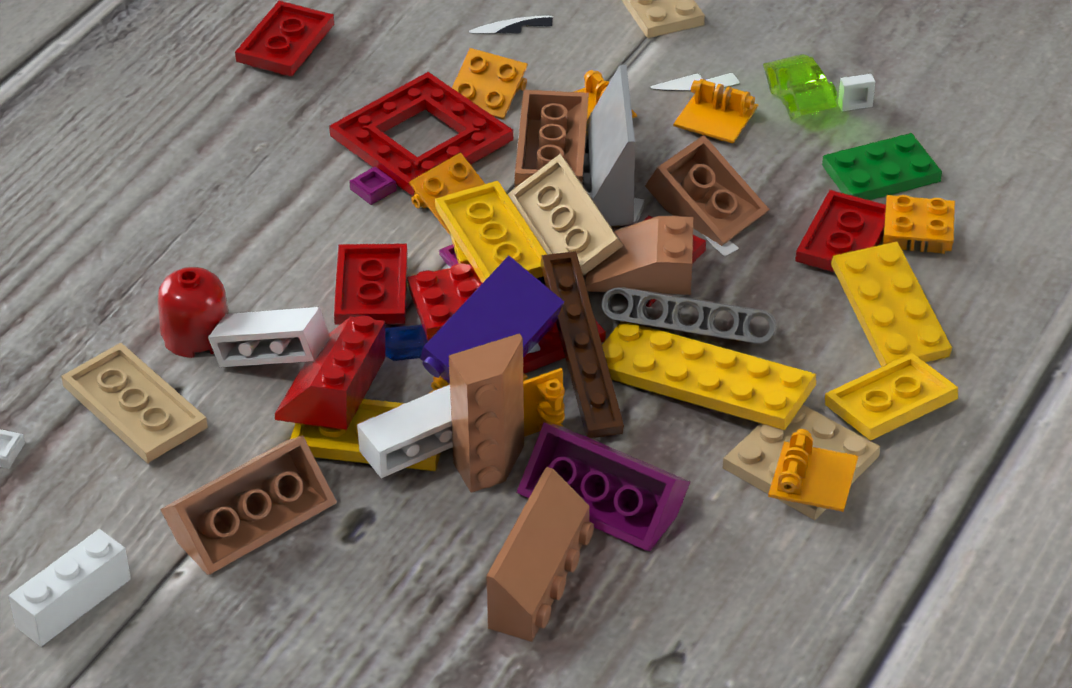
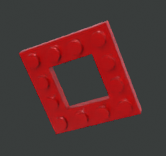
M430 72L417 77L329 125L330 136L370 166H375L395 180L399 187L414 196L415 190L409 184L411 180L453 156L462 153L471 165L514 140L513 129ZM423 110H427L459 133L417 157L384 132Z

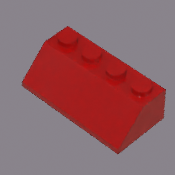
M364 315L350 316L329 333L330 339L315 361L304 363L276 410L275 420L347 430L385 360V321L375 320L370 316Z

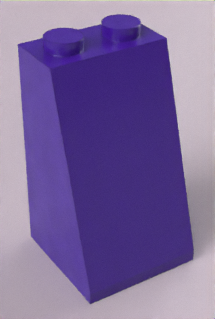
M508 255L424 345L420 357L423 361L422 364L431 375L437 378L441 376L450 384L449 355L519 333L523 338L524 358L554 327L564 301Z

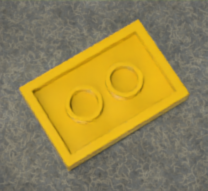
M913 353L825 393V405L870 441L958 399V387Z

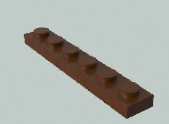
M573 251L542 255L540 264L546 287L564 301L556 320V325L586 437L597 438L623 434L624 423L577 253Z

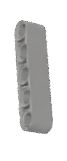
M625 287L613 288L607 291L602 299L604 313L614 320L752 343L768 341L777 329V322L770 312L760 309ZM617 293L623 294L628 300V308L624 313H617L611 307V299ZM651 299L659 300L663 305V314L659 319H652L646 313V304ZM685 305L694 306L699 313V318L693 325L685 324L680 317L681 309ZM720 311H728L734 318L733 327L728 331L719 329L715 323V317ZM761 316L769 322L770 329L765 336H756L752 333L750 323L754 317Z

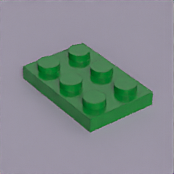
M912 133L823 155L822 160L823 168L842 193L867 200L941 182L942 177L941 169Z

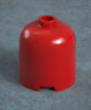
M185 267L168 275L159 287L158 310L160 331L166 349L175 355L187 358H194V352L210 350V354H213L214 351L208 336L225 314H229L225 288L219 277L204 268Z

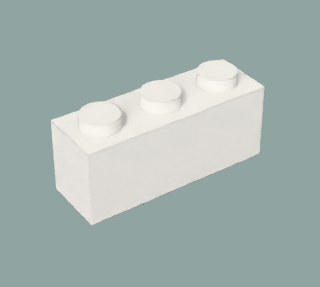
M320 307L225 314L208 336L219 367L315 361L330 339V334Z
M450 385L357 424L359 451L380 478H384L453 447Z
M101 529L95 531L8 595L15 627L42 647L131 579L126 548Z

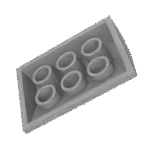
M620 65L588 117L586 125L583 186L610 226L634 224L635 137L627 65Z

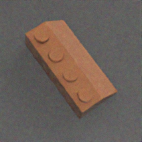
M523 90L515 166V188L559 154L564 157L580 182H582L589 93Z
M520 333L449 355L453 464L471 493L505 482L524 448L523 338Z
M299 436L286 440L160 510L177 543L207 575H210L333 506L337 501L304 436Z
M545 468L486 576L488 629L533 642L539 628L544 629L547 626L551 615V605L554 599L560 600L562 597L568 572L573 573L576 570L580 558V549L582 545L589 544L594 530V524L589 522L590 506L552 468Z

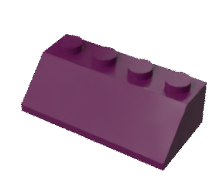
M543 423L516 493L529 498L545 468H552L590 506L589 522L594 524V528L641 549L651 551L676 519L690 481L563 426Z

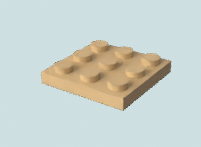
M802 405L786 430L760 423L723 458V469L768 494L784 441L790 442L791 435L794 432H797L799 429H806L813 438V447L858 456L852 480L853 483L879 457L880 446L811 408ZM778 499L813 520H816L826 510V508Z

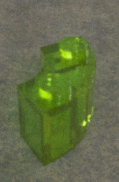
M799 54L763 63L770 92L782 100L790 120L825 112L837 107L836 88L832 82L828 83L823 71L813 57Z

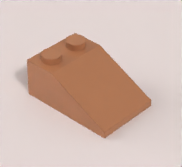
M705 135L658 166L645 185L667 212L673 216L693 217V228L721 246L770 210Z
M656 216L614 231L624 246L586 273L585 285L587 291L607 292L613 288L625 287L662 294L691 295L693 217Z

